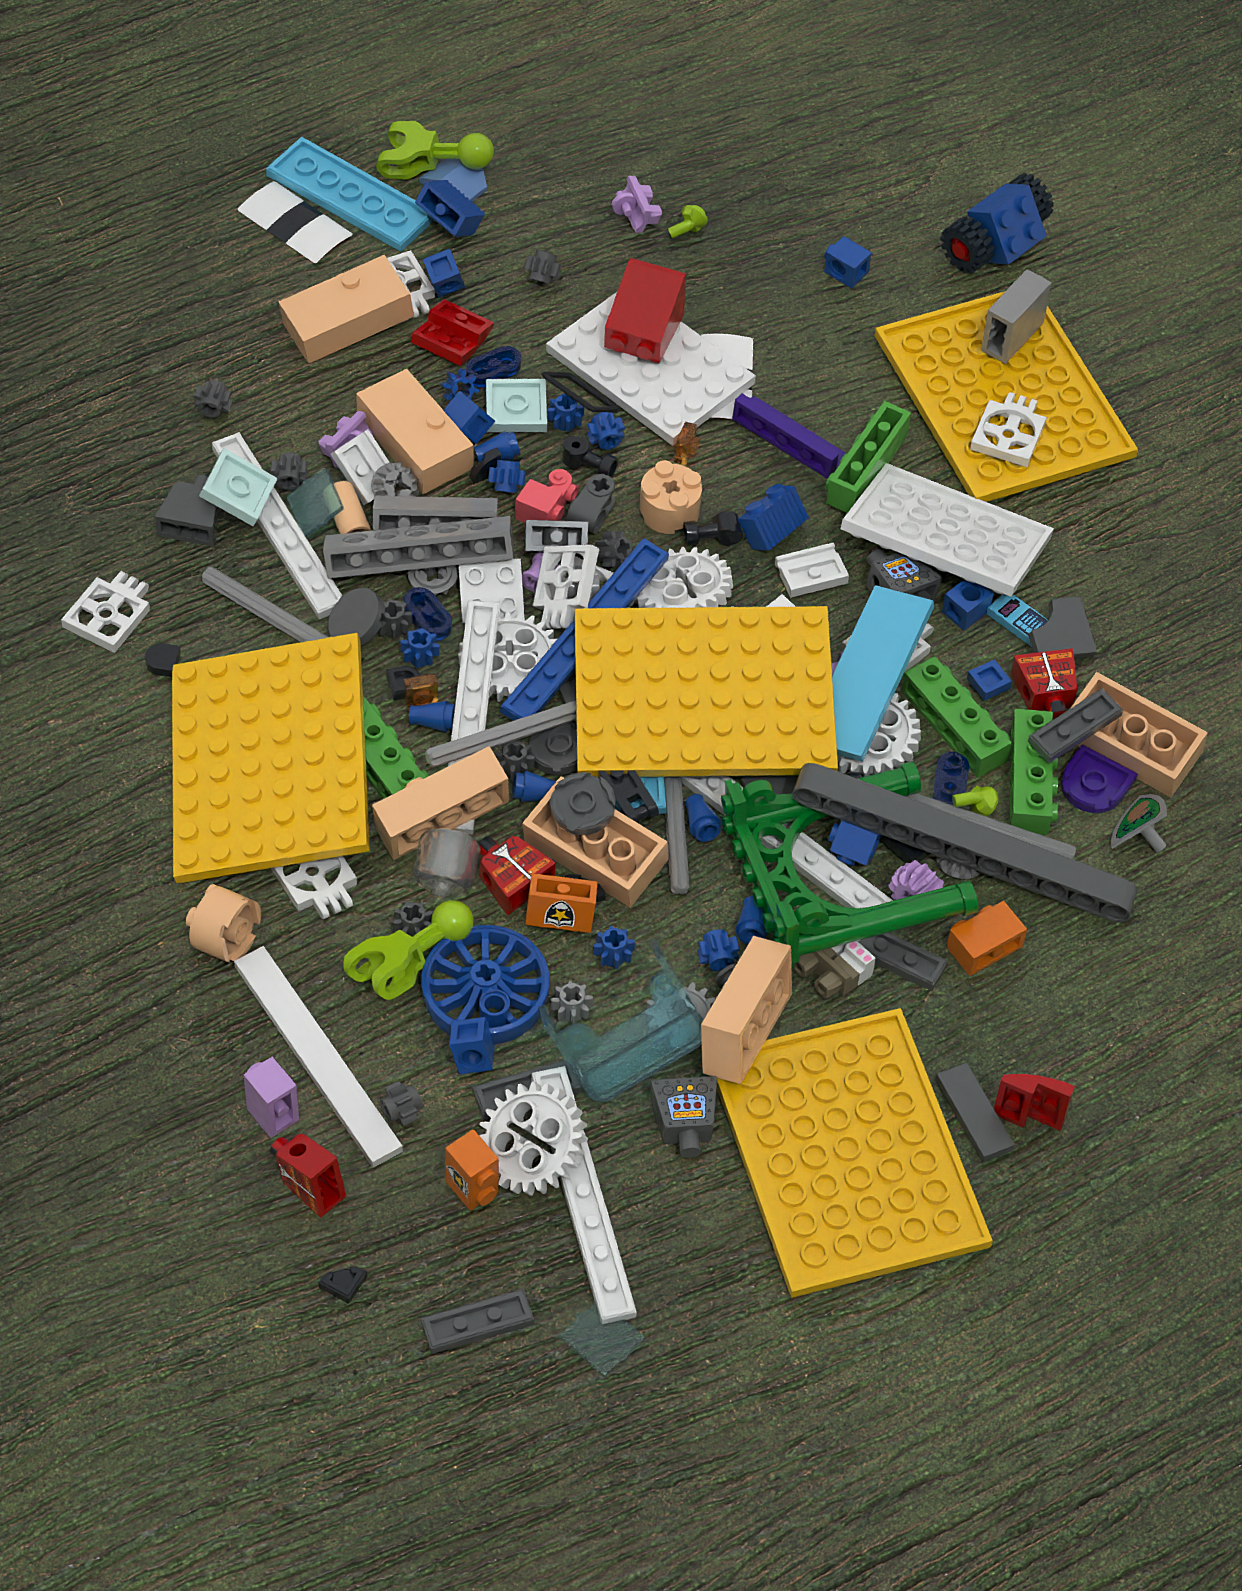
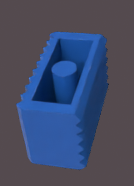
M448 180L426 182L415 201L416 205L455 238L472 236L485 215V212L481 211L480 207L473 204L472 200L469 201L468 197H465L464 193L461 194L460 190L453 187L452 183H449Z
M782 484L771 486L766 490L767 495L762 500L754 501L747 505L745 508L746 513L738 518L740 527L743 529L742 532L745 533V537L748 539L747 542L753 550H771L777 543H780L786 536H789V533H792L798 526H801V523L809 519L795 486H784Z

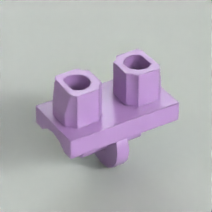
M628 176L626 179L627 187L615 194L616 197L611 205L616 214H625L628 217L636 233H643L647 224H658L662 216V210L659 205H649L653 198L650 185H640L636 176Z
M357 411L351 418L343 416L337 422L336 429L338 432L334 436L324 435L319 440L322 454L331 458L335 468L339 467L331 456L332 452L367 429L374 436L366 423L367 416L365 412Z

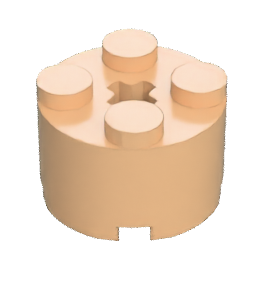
M667 460L659 461L655 467L644 475L641 481L639 509L644 517L645 524L657 532L674 534L675 530L683 528L684 522H697L700 516L702 495L701 476L699 473L683 465L672 464Z
M211 884L197 908H191L186 917V925L190 927L189 938L191 946L226 962H230V960L235 961L243 957L252 946L256 937L251 931L254 923L260 924L261 908L258 902Z

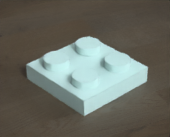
M486 379V413L495 420L487 432H547L546 380Z
M223 448L199 496L254 526L277 478Z

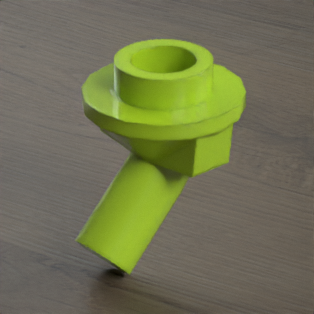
M697 205L684 206L681 211L684 221L668 228L672 239L688 231L698 232L708 222L705 211Z
M976 786L970 792L952 795V802L955 808L971 805L972 812L987 817L995 810L998 804V793L989 786Z

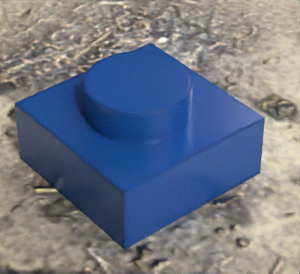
M995 659L968 671L967 680L984 701L1011 688L1012 681Z

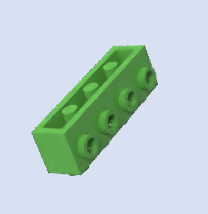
M887 401L883 402L876 414H872L867 427L862 434H858L853 447L848 453L844 454L839 467L828 477L825 484V490L828 491L826 504L846 513L850 511L886 463H890L907 438L911 412Z
M934 656L904 673L902 693L977 778L1008 761L1012 744L1008 734L996 726L987 710L981 708L973 700L969 690L957 682L946 665H942Z
M363 696L366 778L380 797L385 799L404 789L410 781L420 777L424 779L429 775L425 770L420 771L415 764L411 751L407 747L403 748L398 742V737L393 727L385 725L377 706L374 703L369 704Z
M1014 709L1010 730L1012 744L1010 749L1009 824L1037 834L1048 835L1051 822L1056 823L1058 815V803H1052V796H1056L1058 790V777H1053V770L1057 769L1058 758L1048 764L1031 746L1028 739L1029 735L1053 720V712Z

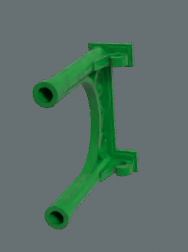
M913 761L899 764L897 769L858 778L902 796L921 792L919 772ZM731 779L725 781V795H721L722 807L726 816L722 817L724 832L726 836H732L733 840L731 843L734 856L743 862V877L747 884L751 883L753 886L752 897L756 908H762L764 912L762 919L766 932H772L774 936L773 941L791 946V969L794 968V963L799 962V956L957 914L967 916L978 912L976 892L970 881L865 908L842 907L821 899L811 892L799 878L793 865L792 851L798 836L808 825L829 815L798 803L793 798V794L775 795L772 785L766 780L751 782L743 790L739 782L732 783ZM793 822L789 829L782 826L783 824ZM766 835H774L781 839L783 843L776 849H769L761 844L760 839ZM764 861L778 862L773 871L768 872ZM776 889L783 890L789 895L783 901H780ZM802 905L795 912L793 911V907Z

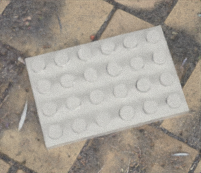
M617 292L546 343V352L672 446L755 384L756 375L683 322H680L660 363L605 348V325Z
M886 463L843 518L840 529L851 533L854 537L864 538L879 544L882 548L892 549L907 555L912 560L922 561L936 567L940 571L950 572L964 578L968 582L980 584L998 594L1012 597L1051 539L1054 528Z

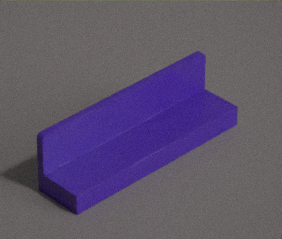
M741 393L735 399L732 419L827 479L839 467L840 461L845 454L844 451L755 396L749 398Z

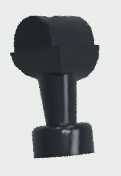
M569 436L564 440L563 463L569 469L575 470L584 464L598 469V474L613 477L619 462L617 457L606 454L602 458L589 450L588 440L583 436L581 438Z
M723 511L715 515L713 523L698 526L696 521L684 522L683 528L686 545H697L700 538H718L719 542L724 546L740 542L743 539V533L738 522V514Z

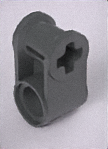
M605 474L592 476L579 496L570 505L566 521L588 522V531L596 534L615 505L612 495L615 489L613 479Z

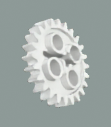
M681 547L679 553L669 549L668 561L634 600L635 603H638V608L718 607V604L726 605V597L732 596L733 580L731 568L727 567L726 560H719V554L710 556L708 549L704 550L701 554L698 553L697 547H694L691 552H686L685 547Z
M506 611L505 618L500 619L499 617L490 696L493 693L497 694V702H500L503 696L509 697L556 642L557 639H554V631L552 629L545 631L544 621L535 625V616L532 615L527 620H523L522 612H519L516 618H511L509 611ZM460 642V644H459V645H460V653H458V656H459V664H461V656H462L463 642Z
M898 693L894 694L864 761L861 762L837 755L839 772L843 774L847 770L861 772L863 777L870 774L893 770V767L898 768L899 764L904 763V760L908 762L913 761V752H918L919 750L918 741H921L920 720L916 719V710H908L907 700L898 703Z
M534 1081L528 1090L527 1087L520 1083L518 1084V1094H514L507 1089L505 1090L506 1101L503 1102L498 1098L494 1099L498 1107L496 1111L486 1109L485 1112L491 1119L490 1122H480L479 1125L487 1131L486 1134L479 1136L499 1158L500 1186L505 1189L510 1187V1190L516 1194H519L523 1189V1192L529 1196L533 1195L536 1187L538 1191L545 1194L547 1183L555 1188L559 1187L558 1177L560 1175L568 1180L570 1179V1175L566 1170L569 1166L579 1168L574 1157L575 1155H585V1152L578 1147V1144L588 1141L586 1136L579 1133L580 1130L587 1127V1124L578 1119L583 1112L579 1108L573 1107L576 1101L570 1096L565 1097L566 1093L560 1088L554 1090V1087L545 1083L541 1089V1086ZM533 1109L530 1119L523 1122L525 1113ZM514 1123L554 1147L556 1152L554 1154L548 1153L511 1130L509 1124ZM559 1125L558 1134L550 1138L551 1130ZM514 1139L513 1147L505 1152L508 1141ZM541 1155V1161L538 1166L532 1168L534 1158Z

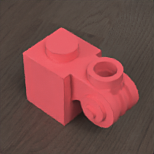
M563 469L553 470L549 474V486L530 479L516 498L515 519L523 523L526 520L560 521L565 511L564 505L567 501L572 503L577 497L579 486L572 483V476Z

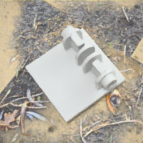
M521 559L459 565L462 623H466L468 600L500 603V619L505 618L506 611H509L511 618H516L518 613L522 612L523 620H525Z

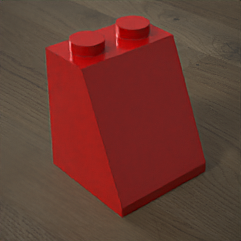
M630 258L605 325L604 347L644 360L660 363L684 316L686 273Z

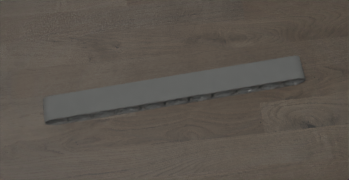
M807 763L801 768L793 790V798L806 807L1114 922H1125L1130 919L1138 889L1129 880L825 766Z

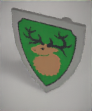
M1140 795L1128 807L1114 828L1111 838L1112 849L1136 834L1141 833L1156 852L1162 851L1166 847V843L1155 831V823L1167 816L1166 802L1158 795Z

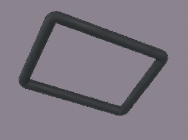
M570 372L542 373V377L591 412L619 411V407ZM554 378H569L607 406H592Z

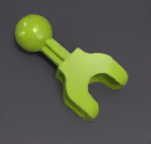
M396 121L390 125L387 133L389 141L395 149L382 151L377 160L376 168L385 178L403 180L413 178L426 170H435L439 159H459L467 168L479 170L488 166L492 161L494 147L491 140L481 133H470L463 137L460 143H439L436 131H428L416 121Z
M457 900L442 902L433 911L431 924L411 937L399 929L388 936L366 939L351 949L344 957V972L358 982H364L372 978L373 989L377 995L386 1000L394 999L415 984L417 973L426 962L423 956L424 951L443 938L459 941L464 940L469 935L474 925L473 914L470 908L463 902ZM367 958L369 960L356 969V965L361 959ZM391 977L392 981L390 985L386 987V982Z

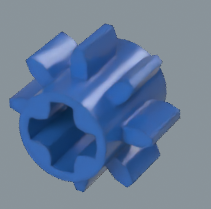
M459 368L458 374L448 371V379L446 382L440 383L447 391L443 395V398L446 400L452 399L458 393V386L456 385L458 382L463 383L461 385L462 393L471 401L473 393L479 392V389L473 385L476 376L469 375L465 378L466 370Z
M562 394L556 400H550V408L547 409V420H554V429L570 431L575 426H581L585 407L577 405V402L571 397Z
M601 412L595 415L591 423L587 425L589 428L587 435L591 445L598 443L600 449H613L625 437L623 433L625 427L621 417L614 418L613 413Z
M497 460L496 468L489 467L488 482H495V491L517 493V486L525 485L526 471L519 470L520 462Z
M424 628L412 632L407 631V640L400 641V651L404 653L405 663L410 662L416 668L428 664L433 665V656L440 655V645L436 643L435 633L430 634Z
M610 926L604 933H597V943L593 945V955H601V966L607 965L618 969L624 961L627 963L631 962V952L634 951L635 940H627V929L621 930Z
M725 930L709 931L703 936V941L698 942L700 949L697 951L700 963H709L711 970L721 971L725 967L734 964V959L739 958L738 951L740 949L737 937L728 938Z

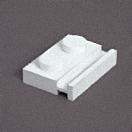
M367 429L331 453L347 481L353 485L363 505L374 499L372 479L375 472L381 466L389 463L387 457ZM398 479L390 483L388 482V484L394 486L398 483Z
M834 543L776 556L775 566L780 571V577L790 598L848 584L849 574L839 554L834 549Z

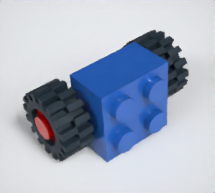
M1027 173L1017 176L1008 184L1005 183L968 210L969 218L964 216L943 230L940 241L944 242L941 244V247L947 251L944 253L946 258L950 257L952 259L950 263L952 265L957 264V269L959 271L964 270V273H974L986 263L1010 264L1047 236L1042 222L1051 216L1050 214L1054 210L1051 208L1054 206V203L1049 200L1052 195L1045 191L1047 186L1045 184L1041 186L1039 178L1034 180V175H1027Z

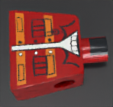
M1072 648L1014 655L1010 675L1028 710L1053 712L1054 720L1065 713L1066 709L1072 707L1077 693L1074 652Z
M487 836L477 845L476 850L483 856L480 860V879L507 915H510L528 901L532 873L555 876L556 863L517 836H511L500 845L490 836Z
M298 1134L290 1142L284 1137L274 1141L270 1148V1153L277 1160L282 1181L320 1218L346 1197L338 1160L335 1155L304 1134Z

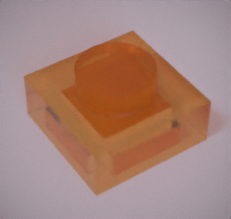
M685 421L676 441L675 463L686 466L690 455L696 454L700 438L696 437L697 424Z
M435 673L404 679V699L407 708H410L411 705L419 706L438 702V681Z

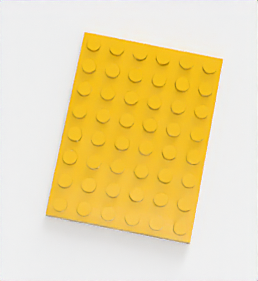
M1006 291L875 328L874 336L966 492L969 496L975 497V499L985 502L1137 457L1138 448L1048 306L1044 323L1006 364L981 351L988 310ZM1009 392L1015 393L1013 403L1018 402L1020 395L1025 396L1026 402L1024 406L1029 407L1032 399L1038 400L1034 413L1047 418L1028 467L970 450L972 439L989 400L1004 404ZM995 415L989 419V423L1002 426L1007 423L1008 418ZM1020 422L1018 426L1019 431L1033 436V427ZM1004 431L1002 433L1006 438L1014 436L1011 431ZM985 434L986 438L997 446L998 441L996 437ZM1016 444L1014 446H1010L1009 449H1020L1025 446Z
M828 606L575 609L578 773H591V776L598 777V771H606L607 774H611V771L624 770V774H627V770H635L639 777L799 775L802 766L807 763L819 764L838 771Z
M358 633L173 665V877L177 884L370 851L361 643Z
M901 1008L768 1039L763 1044L741 1084L717 1078L716 1088L791 1298L991 1248L993 1240Z

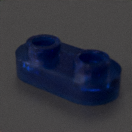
M502 346L472 358L466 364V377L469 375L476 376L473 385L477 387H485L486 379H505L521 369V353L514 347Z
M423 587L410 589L404 596V602L406 603V612H412V622L418 629L424 628L430 634L435 633L436 641L447 638L452 631V617L430 590Z
M946 752L939 757L932 799L953 805L952 795L966 793L969 762L964 755L958 752Z

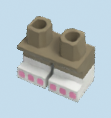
M858 941L799 956V962L794 963L793 970L804 978L813 971L820 975L815 980L814 987L823 998L827 999L837 992L843 997L873 975L876 958Z

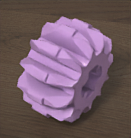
M914 860L911 863L900 866L894 872L895 875L888 886L893 891L891 897L898 900L943 888L944 881L936 876V871L932 872L926 863L921 865L918 861Z

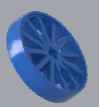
M494 925L473 926L471 932L464 940L452 941L443 938L435 945L425 960L421 976L425 1007L433 1022L449 1036L451 1034L452 1021L470 1019L479 1006V1018H486L494 1045L514 1040L530 1030L539 1020L545 1009L550 986L547 963L540 950L528 938L516 931ZM481 943L482 960H474L465 946ZM489 943L505 946L499 957L494 961L489 960ZM515 951L526 958L510 967H505ZM452 952H456L465 967L458 966L444 958ZM533 969L536 970L539 977L537 979H515ZM435 970H438L455 979H433L432 976ZM431 993L456 994L442 1001H435ZM516 993L540 994L537 1000L531 1001ZM467 1003L457 1019H452L445 1014ZM510 1006L526 1014L519 1019H515L510 1012ZM494 1007V1009L500 1010V1012H489V1008Z

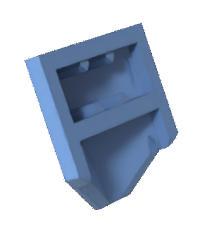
M444 159L436 165L435 170H429L419 178V182L423 185L426 182L448 180L449 183H452L453 187L460 190L461 194L464 193L465 197H468L469 201L472 200V202L487 191L483 169H469L459 159Z

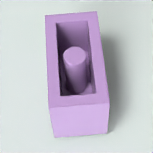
M270 1057L263 1063L258 1062L252 1065L247 1073L244 1074L247 1110L269 1137L272 1138L299 1120L297 1086L273 1057Z

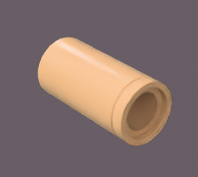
M336 482L326 489L324 496L340 534L372 531L356 491L350 482Z

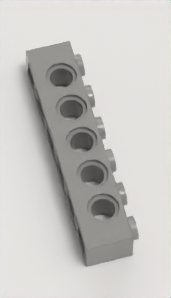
M510 516L325 535L323 553L327 578L513 559L514 542Z

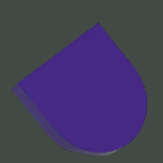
M1082 744L1064 769L1061 789L1067 801L1074 807L1089 813H1103L1114 809L1120 804L1135 783L1138 774Z

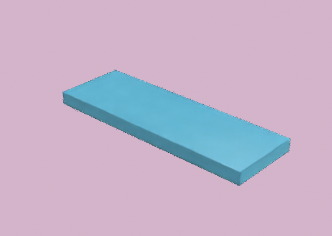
M302 136L266 168V176L400 252L435 221L415 204L416 200Z
M874 586L832 675L837 755L861 762L864 761L934 609L933 600Z

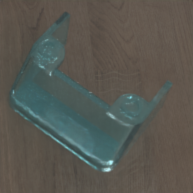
M656 938L649 941L659 964L663 968L662 971L652 977L649 983V991L656 1004L598 1038L592 1028L583 1023L572 1024L561 1031L545 1005L538 1008L544 1028L589 1097L595 1101L606 1102L702 1045L701 1023L704 1019Z

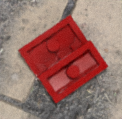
M444 299L429 311L428 321L412 332L411 343L461 366L484 342L492 330L494 322Z
M1003 1075L994 1110L999 1118L1024 1128L1028 1118H1031L1061 1131L1067 1117L1075 1086L1039 1075Z

